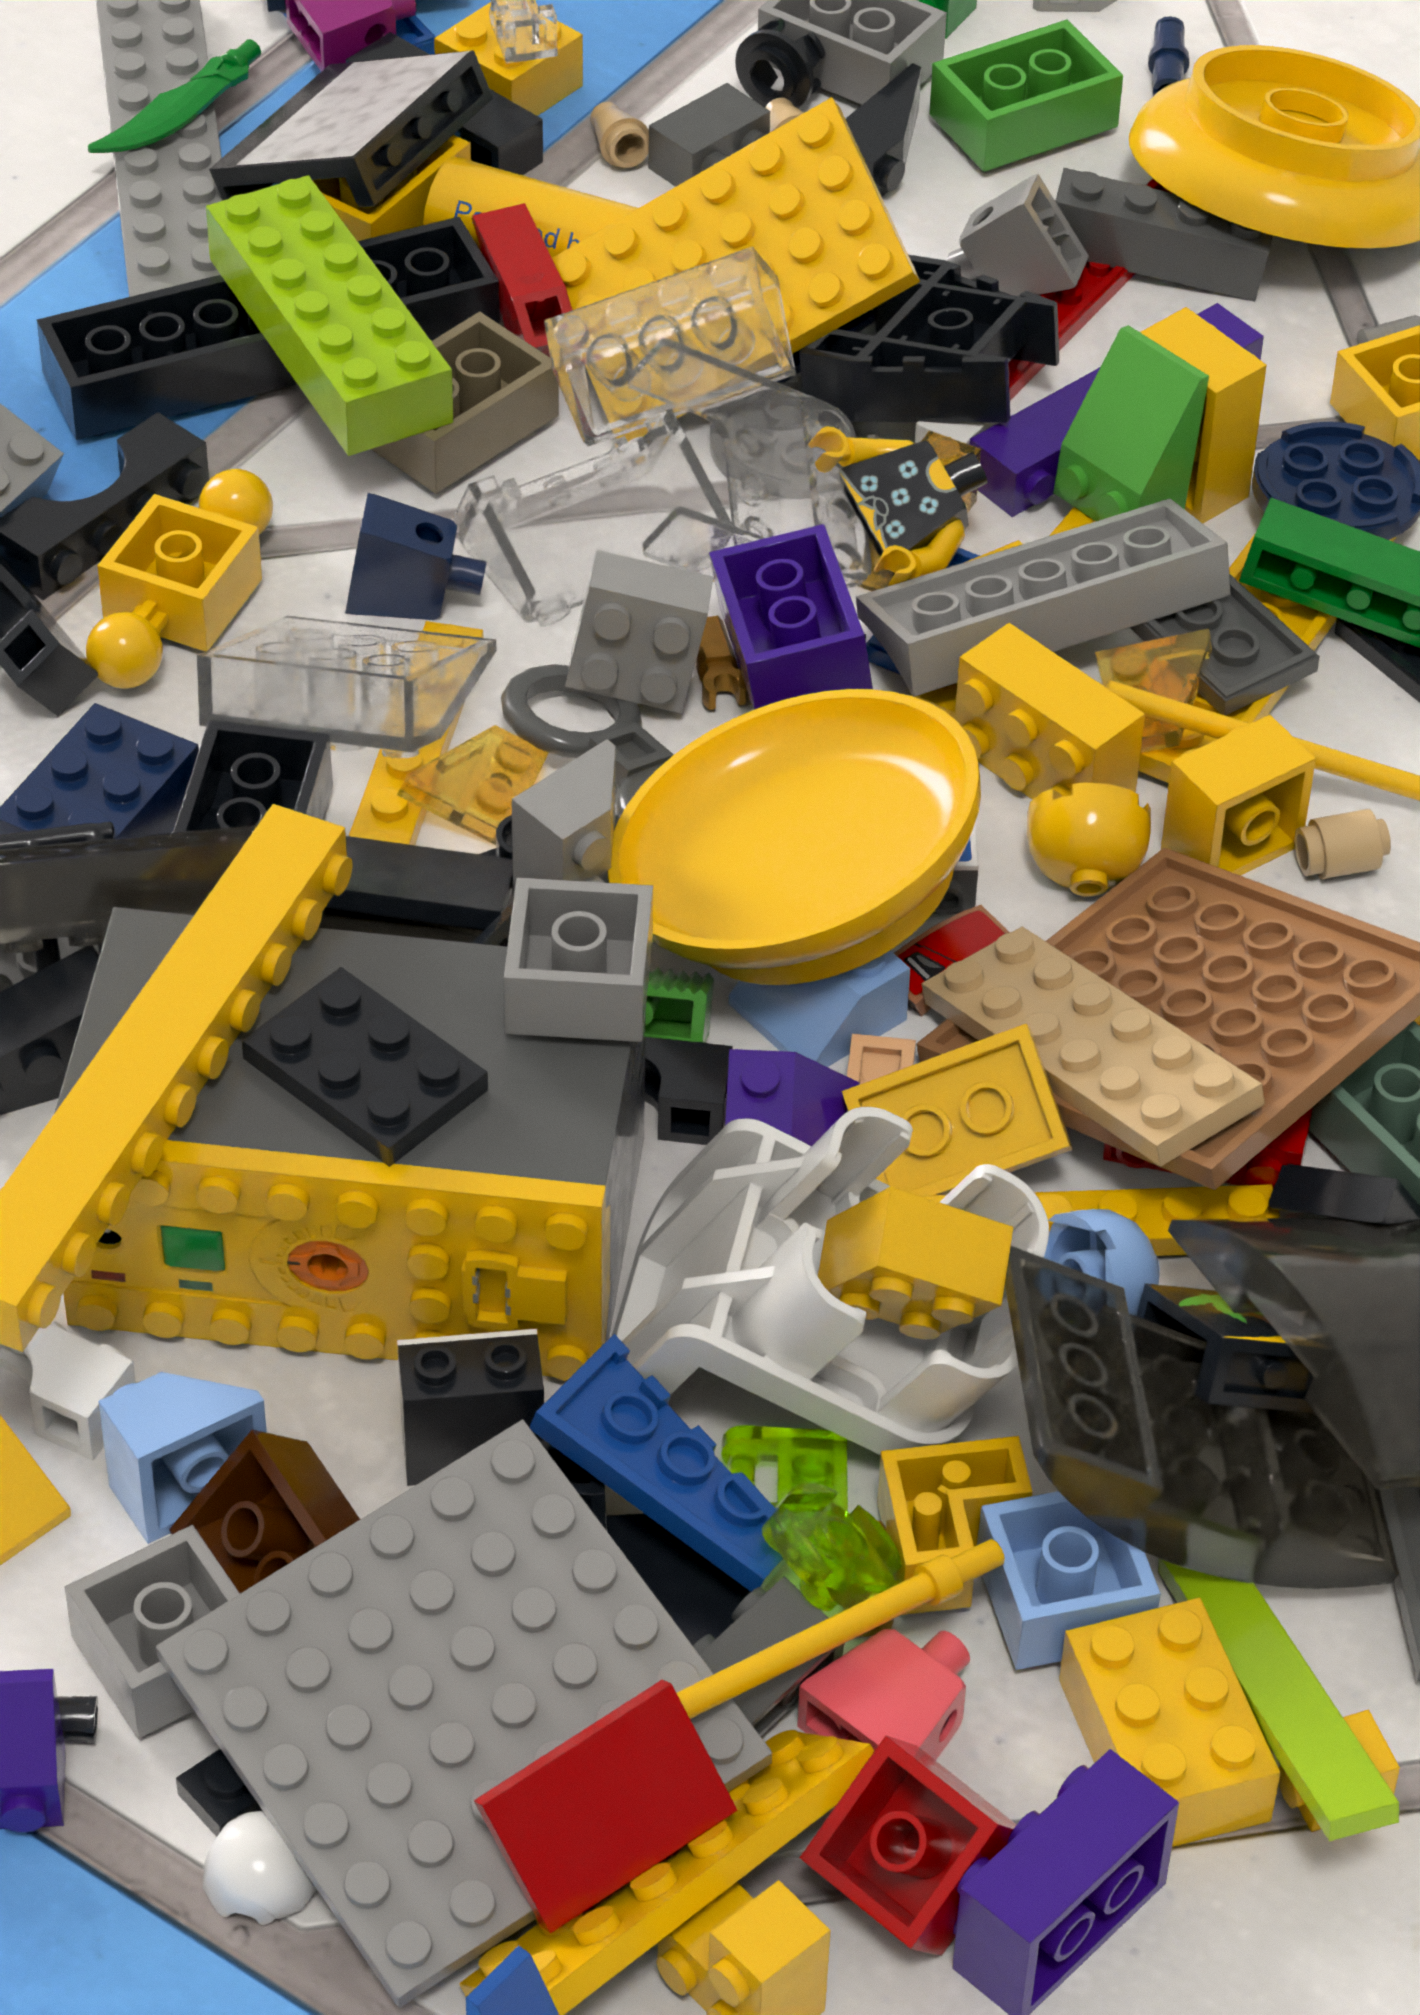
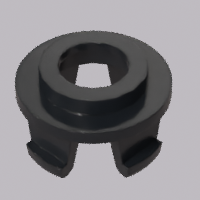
M782 18L771 20L759 28L758 31L750 34L739 45L735 57L736 72L742 87L754 101L765 108L770 101L776 98H786L796 108H799L821 86L820 79L813 76L814 67L826 54L820 40L811 32L793 41L788 36L780 33L785 27V22ZM769 61L781 71L784 79L782 91L771 88L778 76Z

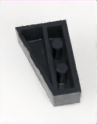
M92 943L0 992V1115L59 1098L100 956Z

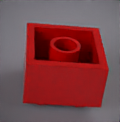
M885 1735L799 1858L912 1950L942 1956L956 1936L953 1933V1928L958 1917L960 1894H958L957 1888L960 1880L969 1867L978 1859L987 1857L991 1860L1007 1845L1009 1836L1017 1824L917 1745Z

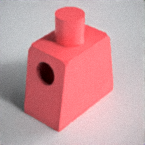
M883 1629L807 1678L799 1686L797 1727L809 1734L827 1737L834 1736L839 1739L869 1743L874 1751L885 1735L917 1745L929 1756L937 1760L959 1729L963 1720L966 1685L957 1674L970 1663L969 1652L962 1641L948 1631H940L923 1648H920L897 1630Z

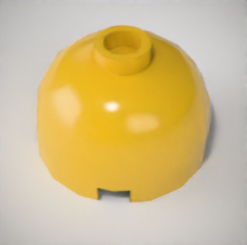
M1077 783L1072 784L1071 796L1053 799V789L1040 793L1030 801L1027 811V838L1030 853L1045 876L1063 887L1070 888L1074 894L1080 896L1101 895L1108 888L1116 886L1136 871L1145 859L1151 834V808L1148 803L1143 808L1140 807L1139 794L1131 789L1112 784Z

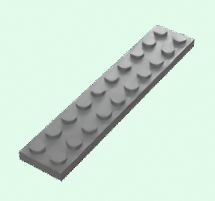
M96 0L110 133L130 121L160 93L175 89L189 82L190 78L196 75L208 63L200 0ZM214 101L193 121L172 135L140 148L113 152L129 297L220 275L209 256L206 217L207 205L223 201L209 171L222 158Z

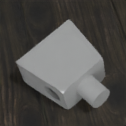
M1036 174L976 209L970 215L959 238L961 248L950 252L947 261L960 265L961 276L974 279L981 275H986L999 280L1000 291L1019 296V294L1025 291L1040 295L1076 287L1089 255L1039 174Z

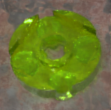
M802 1483L793 1487L776 1506L772 1516L762 1527V1535L769 1546L781 1554L788 1566L801 1579L799 1587L807 1601L816 1608L827 1612L832 1611L837 1605L848 1609L899 1584L901 1580H894V1574L902 1567L900 1555L894 1542L880 1523L860 1505H857L851 1513H848L841 1506L831 1502L839 1493L838 1491L821 1484Z

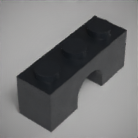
M645 1037V1102L651 1104L658 1112V1140L707 1145L725 1127L729 1049H733V1046Z

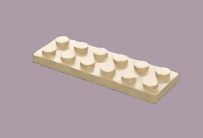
M1023 926L1013 932L1002 935L992 944L962 961L951 964L946 970L921 983L925 1004L977 1040L985 1039L1027 1023L1032 1031L1053 1093L1160 1167L1265 1105L1262 1083Z

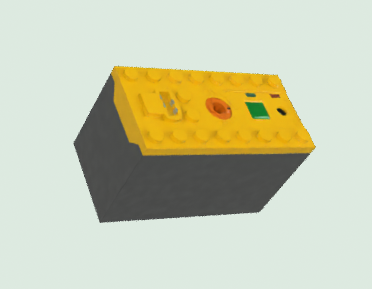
M113 908L55 1112L194 915ZM318 928L312 939L308 941L303 939L293 954L290 968L284 981L279 986L272 985L261 1001L260 1010L252 1028L248 1032L241 1031L229 1048L228 1058L220 1075L216 1079L209 1078L197 1095L195 1108L189 1121L183 1127L176 1126L167 1139L160 1162L155 1171L150 1176L143 1175L133 1189L122 1220L116 1226L109 1225L97 1242L95 1254L88 1270L81 1277L74 1276L63 1292L67 1325L82 1326L96 1331L109 1329L147 1333L162 1338L184 1337L219 1341L227 1345L249 1344L285 1348L294 1352L315 1351L352 1355L360 1359L380 1358L398 1360L397 1340L537 1329L542 1376L555 1377L559 1380L567 1381L610 1338L644 1142L645 1021L642 1042L505 1034L504 971L508 947ZM340 967L347 970L488 1072V1091L390 1167L243 1059L242 1040Z

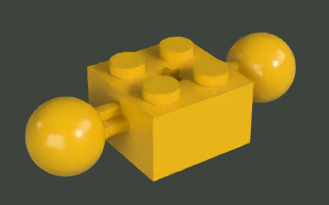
M228 469L217 473L203 487L199 498V508L154 494L97 565L103 619L97 622L89 633L86 643V657L91 666L98 672L97 678L112 687L127 689L140 686L151 679L162 661L163 646L160 637L205 652L209 651L262 580L259 535L266 529L271 520L273 500L269 488L260 477L243 469Z

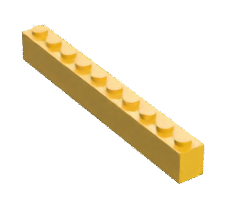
M272 804L0 1190V1344L23 1352L38 1329H45L52 1323L59 1309L63 1292L74 1276L81 1277L88 1270L95 1254L97 1242L109 1225L116 1226L122 1220L133 1189L143 1175L150 1176L155 1171L160 1162L167 1139L176 1126L183 1127L189 1121L195 1108L197 1095L209 1078L216 1079L220 1075L226 1064L229 1048L240 1032H248L257 1019L261 1001L271 986H279L284 981L289 971L293 954L303 939L308 941L315 935L321 922L322 911L333 895L340 896L345 891L353 867L352 859L347 857L345 827Z

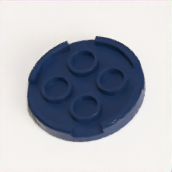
M1333 421L1312 422L1282 431L1280 439L1270 444L1261 453L1258 452L1253 471L1252 490L1256 502L1263 512H1265L1272 497L1389 540L1408 530L1420 516V462L1404 445L1399 444L1394 447L1385 441L1364 434L1365 426Z

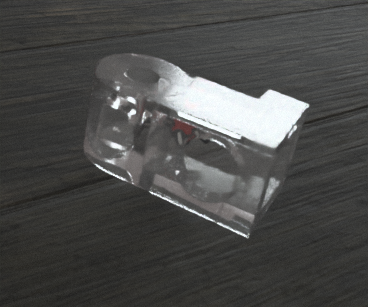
M491 0L489 21L506 63L558 56L557 15L552 4L538 6L535 0Z

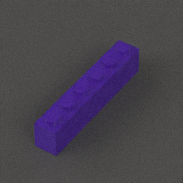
M1219 303L1197 314L1261 360L1264 336ZM1100 367L1011 416L1008 422H999L970 438L969 453L973 452L988 481L987 484L976 490L1011 517L1034 505L1043 503L1048 497L1053 495L1061 444Z

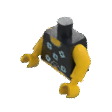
M827 426L822 428L808 443L810 448L820 447L826 451L817 459L815 466L819 472L823 473L831 471L837 463L844 466L838 470L842 492L880 557L874 567V571L878 573L881 570H887L891 577L888 586L946 569L963 542L965 530L969 526L967 508L961 497L988 483L985 472L975 454L970 452L943 466L928 441L914 444L910 440L846 437L844 433L835 427Z

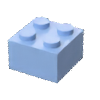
M1117 1480L981 1506L977 1545L993 1539L1000 1545L1005 1557V1562L1002 1566L982 1576L1016 1670L1060 1662L1062 1660L1066 1630L1158 1608L1161 1593Z

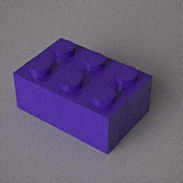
M825 524L709 552L719 607L753 710L806 694L845 689H873L865 635Z
M1111 1749L1090 1768L1085 1765L1077 1767L1063 1782L1058 1791L1057 1799L1040 1814L1035 1810L1026 1814L1015 1826L1009 1836L1007 1845L991 1860L987 1857L978 1859L963 1875L957 1888L960 1898L958 1917L953 1928V1933L956 1936L952 1969L1008 2015H1030L1166 1884L1179 1802Z

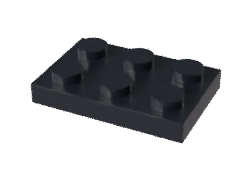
M342 967L338 968L242 1040L244 1060L389 1167L488 1091V1072Z

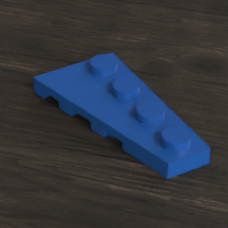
M613 1334L536 1411L529 1428L752 1592L758 1587L764 1588L794 1555L802 1537L743 1473L732 1474L714 1453L717 1444L699 1425L693 1429L689 1428L668 1405L671 1394L653 1375L646 1379L643 1378L627 1360L630 1350Z

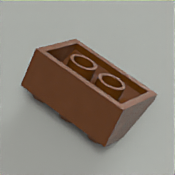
M252 1429L171 1526L169 1531L171 1534H174L193 1525L239 1593H242L359 1521L360 1518L307 1441Z

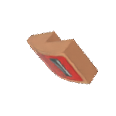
M978 905L931 927L894 952L898 958L910 967L908 1004L922 1017L931 1007L925 1004L921 983L946 970L951 964L962 961L992 944L1002 935L1009 933V931L982 905Z

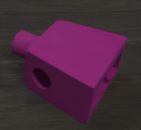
M286 0L287 24L322 72L330 64L346 63L347 58L389 32L396 35V21L415 16L416 2L415 0Z

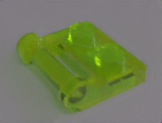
M751 1425L734 1426L723 1434L721 1443L722 1460L732 1474L743 1473L754 1486L756 1466L761 1461L776 1462V1502L770 1503L799 1533L802 1541L846 1542L848 1524L846 1438L829 1430Z

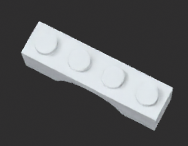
M54 1320L47 1328L38 1329L23 1352L0 1344V1367L15 1373L30 1386L29 1395L35 1434L94 1460L104 1447L98 1401L112 1395L119 1388L127 1384L136 1383L133 1360L127 1358L121 1351L110 1345H97L70 1333L63 1325Z

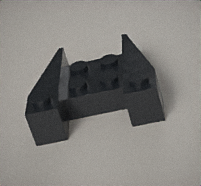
M909 255L921 282L874 308L876 335L836 329L805 346L799 352L804 413L824 416L828 420L838 423L849 421L1008 422L1011 419L1009 361L1015 359L1057 366L1060 363L1057 302L1029 291H1025L1019 294V296L1010 295L999 290V280L981 275L976 278V281L961 276L960 265L941 259Z

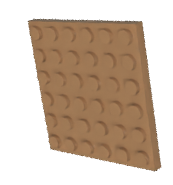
M1167 848L1161 849L1136 871L1123 879L1046 940L1047 943L1262 1083L1265 1105L1161 1166L1166 1170L1213 1190L1221 1186L1420 1016V942ZM946 1019L917 1042L916 1046L919 1060L922 1062L979 1040ZM1053 1093L1066 1127L1157 1165Z

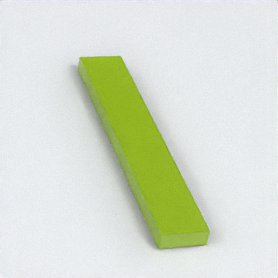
M1224 1537L1159 1553L1158 1573L1177 1603L1201 1598L1268 1746L1328 1840L1333 1841L1399 1823V1801Z

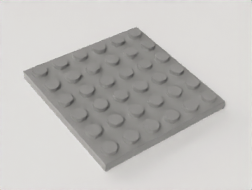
M523 1419L155 1646L157 1657L398 2008H401L536 1919L534 1912L473 1800L663 1679L671 1683L675 1691L678 1692L713 1675V1672ZM733 1699L690 1719L728 1792L772 1764V1751Z

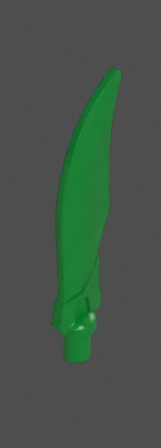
M247 39L238 48L229 49L222 56L210 58L204 68L190 78L189 82L175 89L160 93L126 124L107 136L88 144V152L112 153L132 150L155 143L179 131L193 121L228 88L248 79L249 65L261 56L260 46L254 40Z

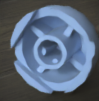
M1109 1209L1077 1210L1055 1214L1048 1220L1054 1223L1049 1231L1044 1258L1038 1269L1032 1274L1035 1295L1040 1307L1052 1306L1065 1323V1325L1051 1327L1059 1337L1073 1345H1091L1112 1341L1127 1335L1134 1329L1144 1284L1159 1285V1261L1150 1240L1136 1222Z

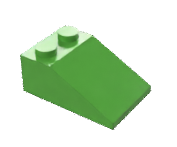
M1128 325L1120 328L1061 444L1053 493L1095 521L1166 499H1172L1185 510L1209 375Z

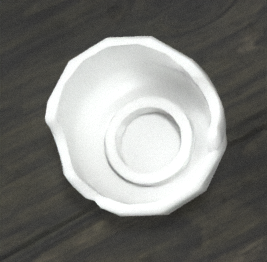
M263 1811L244 1813L228 1822L211 1845L204 1862L202 1888L216 1912L226 1918L234 1913L244 1914L257 1920L260 1925L265 1926L274 1919H280L301 1911L317 1890Z

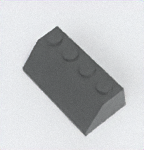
M1063 168L1055 202L1089 255L1087 262L1107 264L1112 268L1115 266L1125 267L1128 272L1250 301L1256 300L1273 235L1222 219L1170 192L1153 189L1143 184H1132L1102 177L1092 172H1081Z

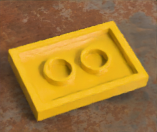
M1027 1023L842 1091L848 1111L859 1107H876L889 1111L911 1124L913 1132L908 1148L876 1179L891 1187L919 1196L947 1195L979 1165H995L1011 1173L1073 1150L1032 1031Z

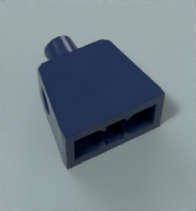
M367 493L345 613L435 620L440 617L446 589L480 596L487 561L453 554L457 525L453 520L376 494Z

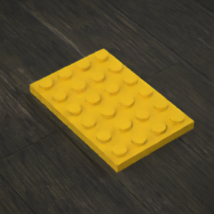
M832 97L552 258L565 284L581 335L580 341L576 342L614 434L625 448L921 282L839 105Z

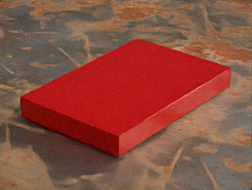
M663 1679L473 1800L539 1924L550 1934L738 1811L673 1685Z

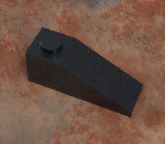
M914 63L846 118V122L881 197L888 191L895 190L901 183L905 173V164L919 111L921 66Z

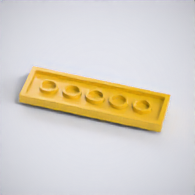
M787 1730L771 1737L765 1743L773 1753L772 1764L729 1791L738 1810L737 1812L551 1934L541 1927L536 1918L538 1924L516 1941L512 1940L501 1943L487 1951L478 1962L480 1968L459 1983L465 1996L467 1997L519 1945L531 1954L559 2015H565L835 1807L873 1754L874 1750L871 1744L839 1739L834 1736L827 1737L803 1733L797 1730Z

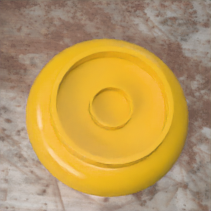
M1237 45L1218 48L1203 54L1197 59L1190 78L1162 88L1147 101L1138 112L1130 129L1129 146L1132 154L1139 165L1154 180L1188 203L1227 221L1290 240L1332 247L1387 248L1420 241V108L1408 95L1391 83L1356 66L1326 56L1283 47Z
M873 689L824 691L781 700L757 708L725 722L689 743L660 766L638 789L627 804L614 829L611 868L607 871L609 883L653 885L652 942L690 961L708 965L730 978L761 985H790L813 982L848 972L882 956L911 936L932 915L945 896L953 876L954 867L968 844L979 813L981 781L975 748L966 731L945 711L916 697L891 691Z

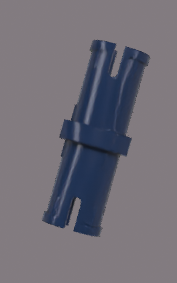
M1163 17L1155 25L1154 47L1148 55V66L1153 75V96L1162 88L1184 80V74L1189 68V52L1185 47L1184 39L1185 27L1183 21L1177 17Z

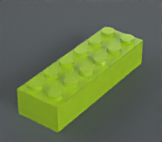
M309 175L298 179H289L280 184L251 193L235 195L227 200L206 206L211 262L348 456L453 423L451 367Z

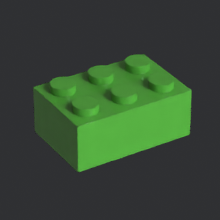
M1066 19L932 63L929 115L977 166L985 172L1118 127L1123 74Z

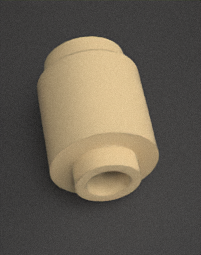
M1370 809L1310 819L1308 826L1296 829L1294 837L1296 856L1302 873L1305 876L1317 874L1322 880L1380 869L1383 856L1389 855L1391 850L1390 834L1386 822L1383 819L1376 820L1375 815Z

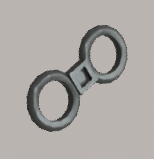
M551 664L532 667L511 678L501 695L503 717L517 736L540 750L567 758H578L606 739L616 745V784L620 786L615 795L618 818H620L629 801L645 781L674 755L642 728L638 703L565 687L568 665ZM551 691L575 692L590 697L604 705L615 717L616 723L599 731H568L550 725L536 716L528 706L527 701L539 693Z

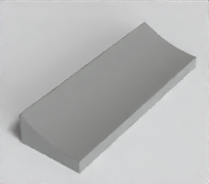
M1166 499L856 596L857 615L886 650L912 696L915 697L957 683L959 657L1008 623H1011L1052 652L1230 596L1228 543L1172 499Z

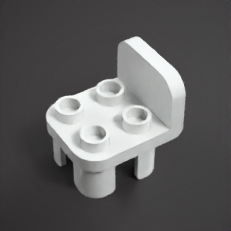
M859 1107L846 1112L813 1146L754 1119H736L725 1125L671 1182L653 1210L641 1236L613 1330V1334L630 1350L627 1360L644 1379L653 1375L670 1394L700 1367L879 1455L881 1451L948 1444L953 1441L968 1426L973 1416L976 1401L1017 1366L1024 1351L1026 1332L1008 1324L991 1339L997 1308L974 1318L971 1323L961 1324L941 1333L936 1339L913 1338L899 1331V1324L880 1318L866 1320V1311L858 1307L854 1308L838 1300L821 1283L818 1278V1271L827 1220L890 1187L876 1178L910 1144L913 1132L911 1124L889 1111L876 1107ZM979 1165L940 1201V1203L1013 1227L1002 1301L1038 1269L1046 1252L1049 1224L1046 1212L1039 1198L1021 1179L995 1165Z

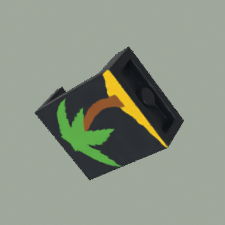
M1148 1283L1144 1284L1129 1346L1131 1350L1137 1353L1203 1359L1194 1394L1208 1404L1317 1414L1327 1413L1343 1350L1261 1295Z

